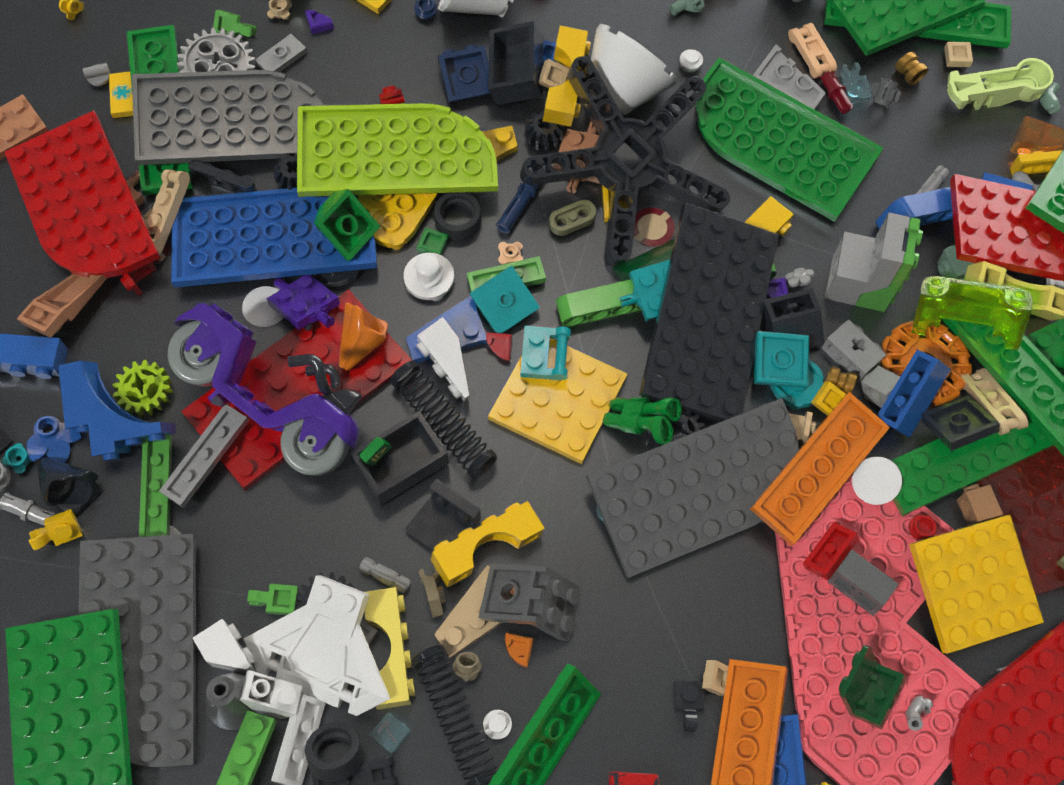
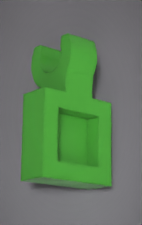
M220 9L215 11L213 28L216 33H220V30L224 28L227 35L230 31H234L236 38L238 34L251 37V35L256 36L257 26L240 23L241 15Z
M270 584L269 592L249 590L247 602L252 606L266 605L267 614L288 615L296 611V597L299 588L293 585Z

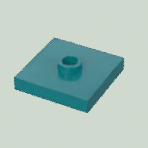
M512 265L469 293L495 333L505 332L540 308Z
M757 331L755 333L754 384L806 388L808 386L809 335Z

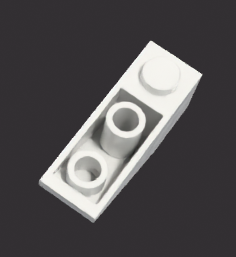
M442 317L417 335L419 343L416 346L425 358L429 355L435 364L432 367L440 378L445 376L449 381L450 385L448 388L456 399L461 397L463 401H466L469 397L459 338Z

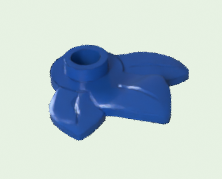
M43 416L35 423V434L27 441V453L33 462L47 455L49 459L66 463L71 453L69 443L79 441L81 434L77 433L76 429H65V424L60 423L53 416ZM53 427L51 432H44L45 428Z

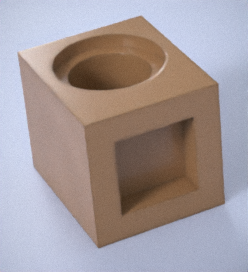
M979 484L971 485L963 490L964 493L957 499L968 526L1003 515L991 485L980 487Z

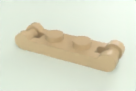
M168 169L163 171L161 176L163 183L156 196L151 214L147 219L146 226L159 255L164 249L190 181L189 174L184 171L176 172Z
M987 369L976 370V373L971 374V376L968 373L960 375L965 382L963 390H967L971 397L1000 423L999 435L1007 434L1014 428L1020 430L1028 427L1026 415Z

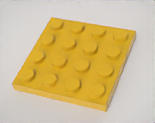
M554 339L549 340L547 368H555L557 341ZM567 346L566 369L568 370V376L566 380L520 377L521 356L490 411L488 420L583 464L603 425L604 414L610 411L611 406H608L610 400L617 398L628 374Z
M1010 515L997 517L909 544L942 653L948 654L1044 623Z

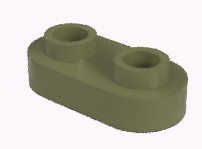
M579 200L560 208L550 215V230L556 235L564 236L584 228L594 222L596 207L588 200ZM580 214H586L587 217H581ZM563 223L565 226H558L557 224Z

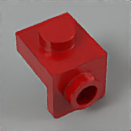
M151 262L134 271L122 274L124 277L120 281L128 292L134 290L140 296L143 293L136 283L156 271L157 268Z

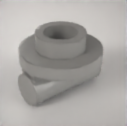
M107 63L83 68L84 76L91 85L101 86L109 81V74L111 73Z

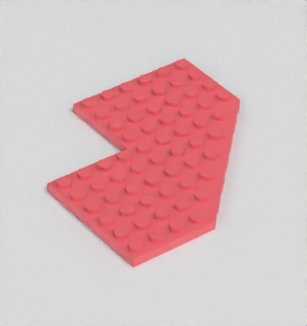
M852 473L794 545L790 546L775 532L795 710L800 720L803 754L837 785H934L951 763V760H948L950 737L954 736L959 721L957 717L970 697L982 686L907 624V621L925 600L909 547L910 543L917 542L909 532V523L913 517L923 514L934 519L937 525L935 536L954 531V529L927 507H922L902 517L893 500L881 505L864 502L856 495L853 489ZM833 522L857 532L859 540L851 550L898 583V586L885 605L874 616L828 583V580L806 570L803 562ZM864 645L872 648L878 664L904 674L907 679L882 730L850 716L840 697V682L844 676L848 677L852 669V659L855 653L861 651ZM923 696V698H929L933 702V707H930L931 713L927 715L921 713L922 728L918 731L911 730L907 724L905 712L915 697Z

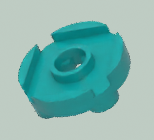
M808 359V386L806 388L770 385V388L777 399H783L786 406H789L792 410H800L801 408L813 405L811 402L822 387L824 377L821 369Z

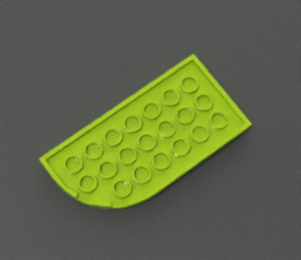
M422 103L298 106V197L331 196L333 192L349 189L353 195L498 191L497 161L490 140L486 138L480 130V126L466 115L463 117L452 112L449 107Z

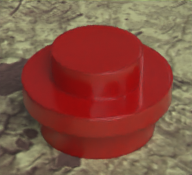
M921 514L911 519L909 532L914 539L920 541L934 537L937 533V525L933 518Z

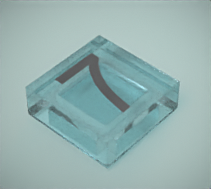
M388 712L370 733V736L388 752L393 754L411 731Z

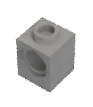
M878 365L861 381L864 399L882 408L900 376Z

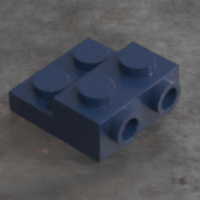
M477 44L466 46L465 50L455 51V49H448L443 51L441 55H438L439 68L449 104L491 95L488 90L489 62L485 46L478 47Z

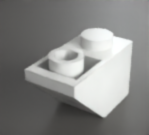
M221 619L193 637L204 659L212 667L247 673L249 670L256 671L252 665L256 660L248 647L242 649L238 642V639L242 637L233 623L228 625Z
M249 670L246 674L240 701L257 713L282 720L296 715L302 686Z

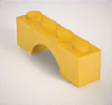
M560 26L553 59L561 65L570 68L574 59L580 56H588L591 44L590 41H587L588 31ZM568 79L559 86L549 87L543 121L571 127L573 118H578L581 104L576 103L578 96Z
M528 501L521 505L518 502L505 509L504 514L498 517L492 515L481 523L482 526L474 530L472 527L467 528L459 533L458 538L449 543L448 540H445L434 547L435 551L432 552L431 561L447 588L471 575L474 568L473 553L482 544L498 540L507 542L519 549L541 537L545 528Z

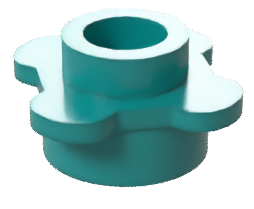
M21 443L10 447L2 459L3 464L14 468V472L17 474L24 473L26 466L32 462L27 450Z

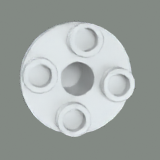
M423 253L415 256L408 262L404 270L406 289L419 299L441 300L454 283V270L451 263L445 257L436 253Z

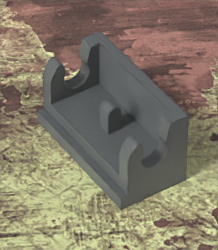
M853 550L848 553L827 581L872 616L885 605L898 586L897 582Z

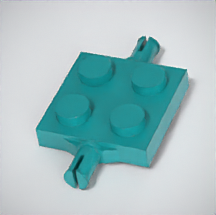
M670 260L631 271L629 276L633 285V293L619 297L621 306L624 307L637 303L642 310L645 321L656 319Z

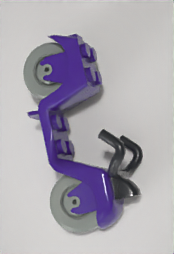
M204 302L201 304L197 303L194 308L178 316L174 324L180 328L174 333L168 346V361L173 372L187 383L203 387L213 386L215 391L208 397L209 402L213 405L223 407L225 404L229 406L233 403L260 426L282 432L281 451L284 459L293 469L306 475L319 476L328 474L342 464L349 446L352 448L356 447L359 428L355 419L349 414L361 399L362 394L356 390H341V377L336 367L324 364L320 357L314 354L288 356L289 367L311 365L305 367L307 377L315 376L318 389L323 396L312 394L275 411L264 402L254 401L253 397L255 395L246 387L240 386L257 343L252 338L254 332L235 319L231 321L234 317L215 303L211 306ZM326 374L330 376L331 386L328 384Z

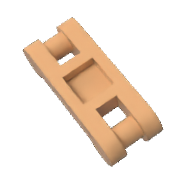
M812 23L803 25L801 29L793 28L788 31L790 41L795 43L809 67L812 78L815 79L821 77L825 72H835L837 70L835 59ZM818 60H822L823 64H819Z

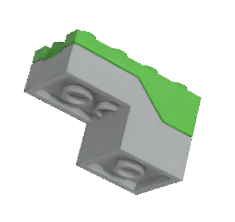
M888 213L875 238L844 232L832 256L825 299L885 312L888 305L894 303L897 292H901L904 281H908L911 268L915 269L918 264L919 253L914 251L915 246H919L923 231L919 230L920 219L912 217L910 219L907 216Z

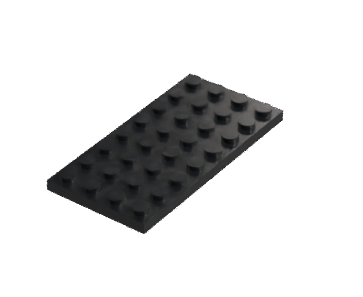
M685 203L682 206L639 396L655 401L668 397L677 398L681 403L682 409L719 421H725L743 413L755 354V333L760 330L764 310L763 301L767 296L779 234L689 203Z

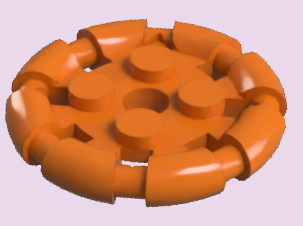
M914 320L903 323L894 328L892 334L886 336L882 342L881 348L886 354L882 361V368L901 376L918 349L940 360L951 369L947 377L952 379L953 384L945 379L931 403L939 406L959 397L960 391L965 386L964 379L960 375L968 373L971 376L972 364H969L971 355L960 337L949 332L948 327L933 321L924 320L923 323H917ZM919 333H923L926 338H919ZM940 339H943L945 342H947L948 346H946L942 341H940ZM899 341H904L907 344L904 347ZM951 358L958 360V364H952ZM892 359H899L898 365H893Z

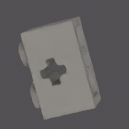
M849 319L826 339L822 347L847 373L857 374L856 381L858 383L880 365L886 356L881 346L876 342H872L864 334L863 330Z

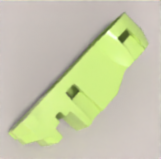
M1027 58L1022 60L1016 67L959 75L958 71L950 72L947 92L958 109H963L966 104H971V102L975 110H979L981 106L985 105L988 108L998 107L1016 100L1031 102L1046 93L1053 82L1054 75L1051 67L1044 61L1036 58ZM1029 65L1028 68L1021 69L1023 66Z

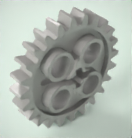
M212 28L211 34H207L203 29V36L201 37L194 33L195 40L186 39L188 47L181 46L182 54L177 55L179 73L255 70L256 65L253 49H250L249 42H243L241 35L235 38L234 31H230L228 35L225 34L224 28L220 30V33H216L215 29Z

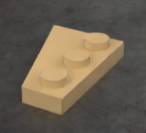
M489 565L485 567L434 634L438 642L446 648V653L450 659L503 623L483 621L478 618L490 569ZM509 593L506 596L507 600L511 599Z

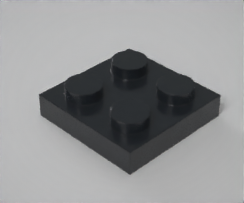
M969 395L921 414L922 423L951 451L1000 432V423Z

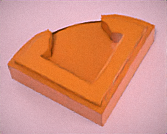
M506 633L505 644L509 656L514 662L527 668L533 638Z

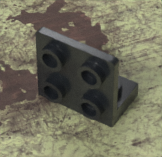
M437 479L430 486V498L406 527V531L433 551H435L434 547L445 540H448L450 543L457 539L458 534L470 527L474 529L481 520V510Z

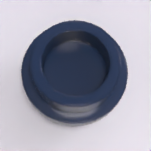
M417 0L414 6L415 14L422 19L434 17L437 13L436 2L434 0Z

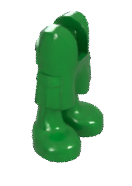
M642 397L630 399L615 398L610 400L608 406H611L610 410L615 413H605L602 421L605 426L619 429L625 433L641 435L646 430H649L658 444L665 445L670 443L673 438V428L669 421L676 422L680 419L682 407L677 398L671 397L664 398L658 402H651L649 398Z

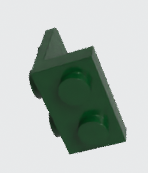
M864 645L861 651L855 653L851 664L852 669L848 677L844 676L840 682V697L850 716L882 730L907 679L904 674L878 664L872 648Z

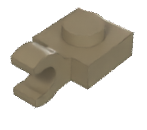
M435 567V572L431 576H426L424 570L420 569L419 576L426 590L432 617L443 615L441 604L446 602L442 586L436 587L441 581V577Z

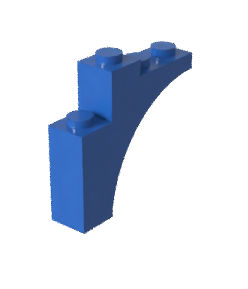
M77 361L58 365L65 429H76L77 433H89L91 456H101L103 461L120 459V454L131 453L130 446L141 445L143 439H149V442L166 440L165 435L176 434L175 423H150L124 411L106 390L100 377L97 363Z

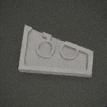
M776 44L753 76L816 110L826 93L807 74H802L795 67L796 63L791 58L787 59L781 53L782 49Z

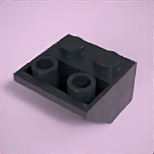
M812 288L763 301L764 310L761 322L765 332L809 335V349L824 345L821 309Z

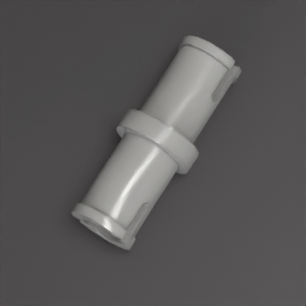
M5 493L0 500L1 510L20 516L21 520L26 522L31 520L45 526L44 519L58 514L55 511L53 512L38 506L37 502L33 500L25 501L9 493Z

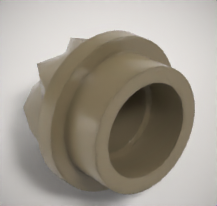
M462 652L456 657L453 663V670L459 679H463L465 682L473 681L481 672V662L475 653Z

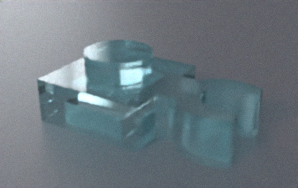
M854 63L853 71H849L846 64H843L840 72L843 77L841 85L846 87L845 93L850 102L870 100L872 91L866 75L859 76V63Z

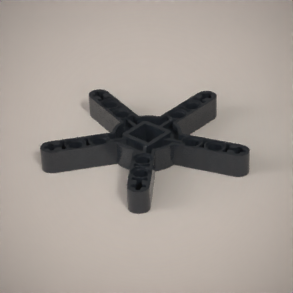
M584 56L574 59L567 77L597 130L599 137L593 148L527 158L521 168L520 178L527 185H539L596 176L598 181L611 191L604 252L605 259L610 265H621L631 255L638 193L645 191L650 186L685 203L715 213H720L729 204L730 195L726 189L666 159V148L662 138L703 96L706 91L703 79L696 76L688 78L646 122L633 118L624 119L593 62ZM587 90H594L597 96L590 95ZM693 90L694 92L688 98L686 96L687 92ZM672 104L678 105L681 111H676ZM599 111L607 112L609 118L603 117ZM656 120L662 121L665 127L658 126ZM624 143L643 160L633 171L614 155ZM576 160L583 161L586 168L579 167L576 164ZM551 164H559L562 171H555ZM668 175L674 176L677 183L669 181ZM690 186H694L698 190V194L692 193ZM618 200L625 201L628 205V209L622 208L619 205ZM615 224L623 225L625 233L619 232ZM619 245V247H618V253H617V251H614V250H615V248Z

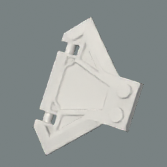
M316 576L305 606L244 638L246 646L256 660L253 662L256 672L268 676L270 670L277 672V679L302 686L301 693L317 698L336 708L340 707L342 701L350 703L348 713L355 716L390 700L391 698L360 627L370 594L324 576ZM276 654L282 655L280 661L275 659ZM349 684L355 686L354 691L347 689Z

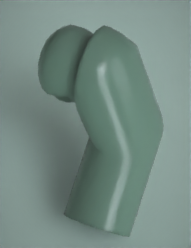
M677 0L669 5V10L673 15H677L683 10L696 13L704 8L705 2L704 0Z
M1052 82L1046 93L1039 98L1043 108L1051 115L1058 113L1061 109L1060 104H1058L1059 100L1056 97L1057 92L1060 90V85L1056 82Z

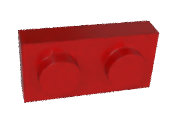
M833 522L803 562L805 569L829 580L859 540L857 532Z

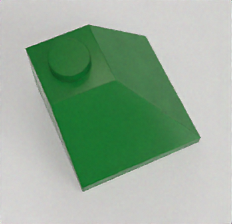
M349 189L333 192L318 208L314 225L346 261H350L381 227Z

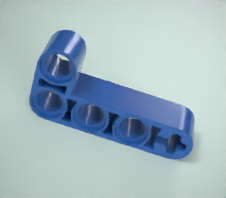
M947 187L901 197L887 207L875 221V224L880 230L888 213L907 216L910 219L911 217L920 219V226L953 219L951 189Z

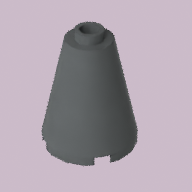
M231 672L217 676L207 686V714L211 721L222 729L239 730L247 710L255 712L240 701L246 673Z

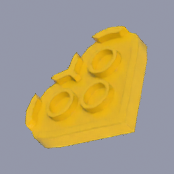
M437 193L358 195L359 202L381 226L374 233L375 242L380 246L394 250L403 248L404 244L413 238L438 199Z

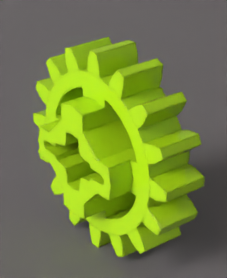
M143 360L141 366H138L136 361L132 363L133 368L131 369L124 366L125 374H117L116 377L119 383L112 384V387L117 391L113 393V397L118 401L117 404L130 415L135 411L138 417H142L144 411H147L150 416L153 415L152 409L155 407L161 411L162 406L160 403H168L170 400L166 394L173 392L169 386L172 380L167 376L166 370L163 367L160 368L156 362H153L150 366L147 360Z

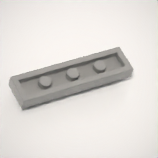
M225 404L159 492L184 508L249 422L248 418Z

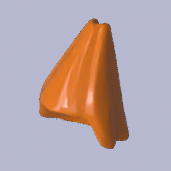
M345 303L339 366L345 370H350L379 347L386 339L388 323L361 310L357 305Z

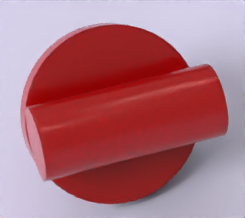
M396 85L383 87L382 92L378 94L380 104L405 103L402 89H396Z

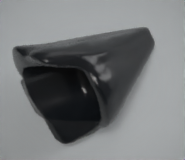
M45 457L40 460L38 464L41 498L45 504L56 506L62 511L72 509L74 515H79L88 503H92L97 499L100 493V485L95 483L98 479V475L95 472Z

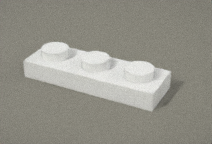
M305 694L300 695L296 715L289 718L271 781L283 785L303 784L308 766L304 752L306 741L319 728L325 702Z

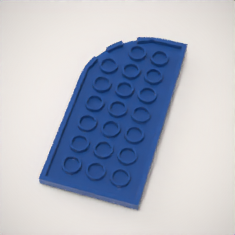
M287 188L183 198L172 226L171 283L176 288L377 268L374 234L350 261H346L314 225L318 208L330 196L298 197L297 188H292L291 190Z

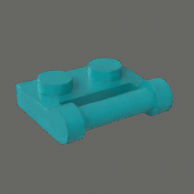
M525 326L520 377L566 380L568 376V370L566 369L567 342L571 337V329L568 327ZM550 339L557 340L555 368H547Z

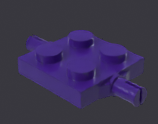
M304 275L291 284L285 282L281 277L274 281V286L279 291L267 298L268 305L298 330L316 321H320L327 328L330 325L333 326L335 320L328 313L340 305L339 297L311 275Z

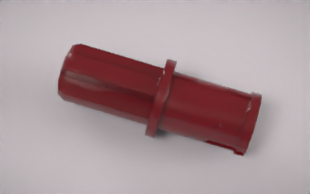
M834 71L824 73L821 76V81L828 90L829 99L834 100L842 114H847L853 109V105L845 93L846 87L841 85Z

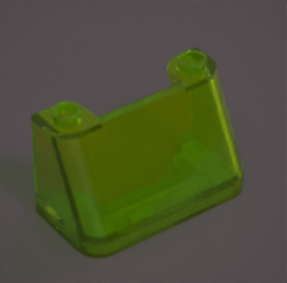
M930 276L925 278L921 284L911 333L925 335V331L929 326L934 325V327L939 328L941 318L993 326L992 336L998 337L999 334L1005 340V348L1018 350L1032 311L1033 299L1028 291L1021 288Z

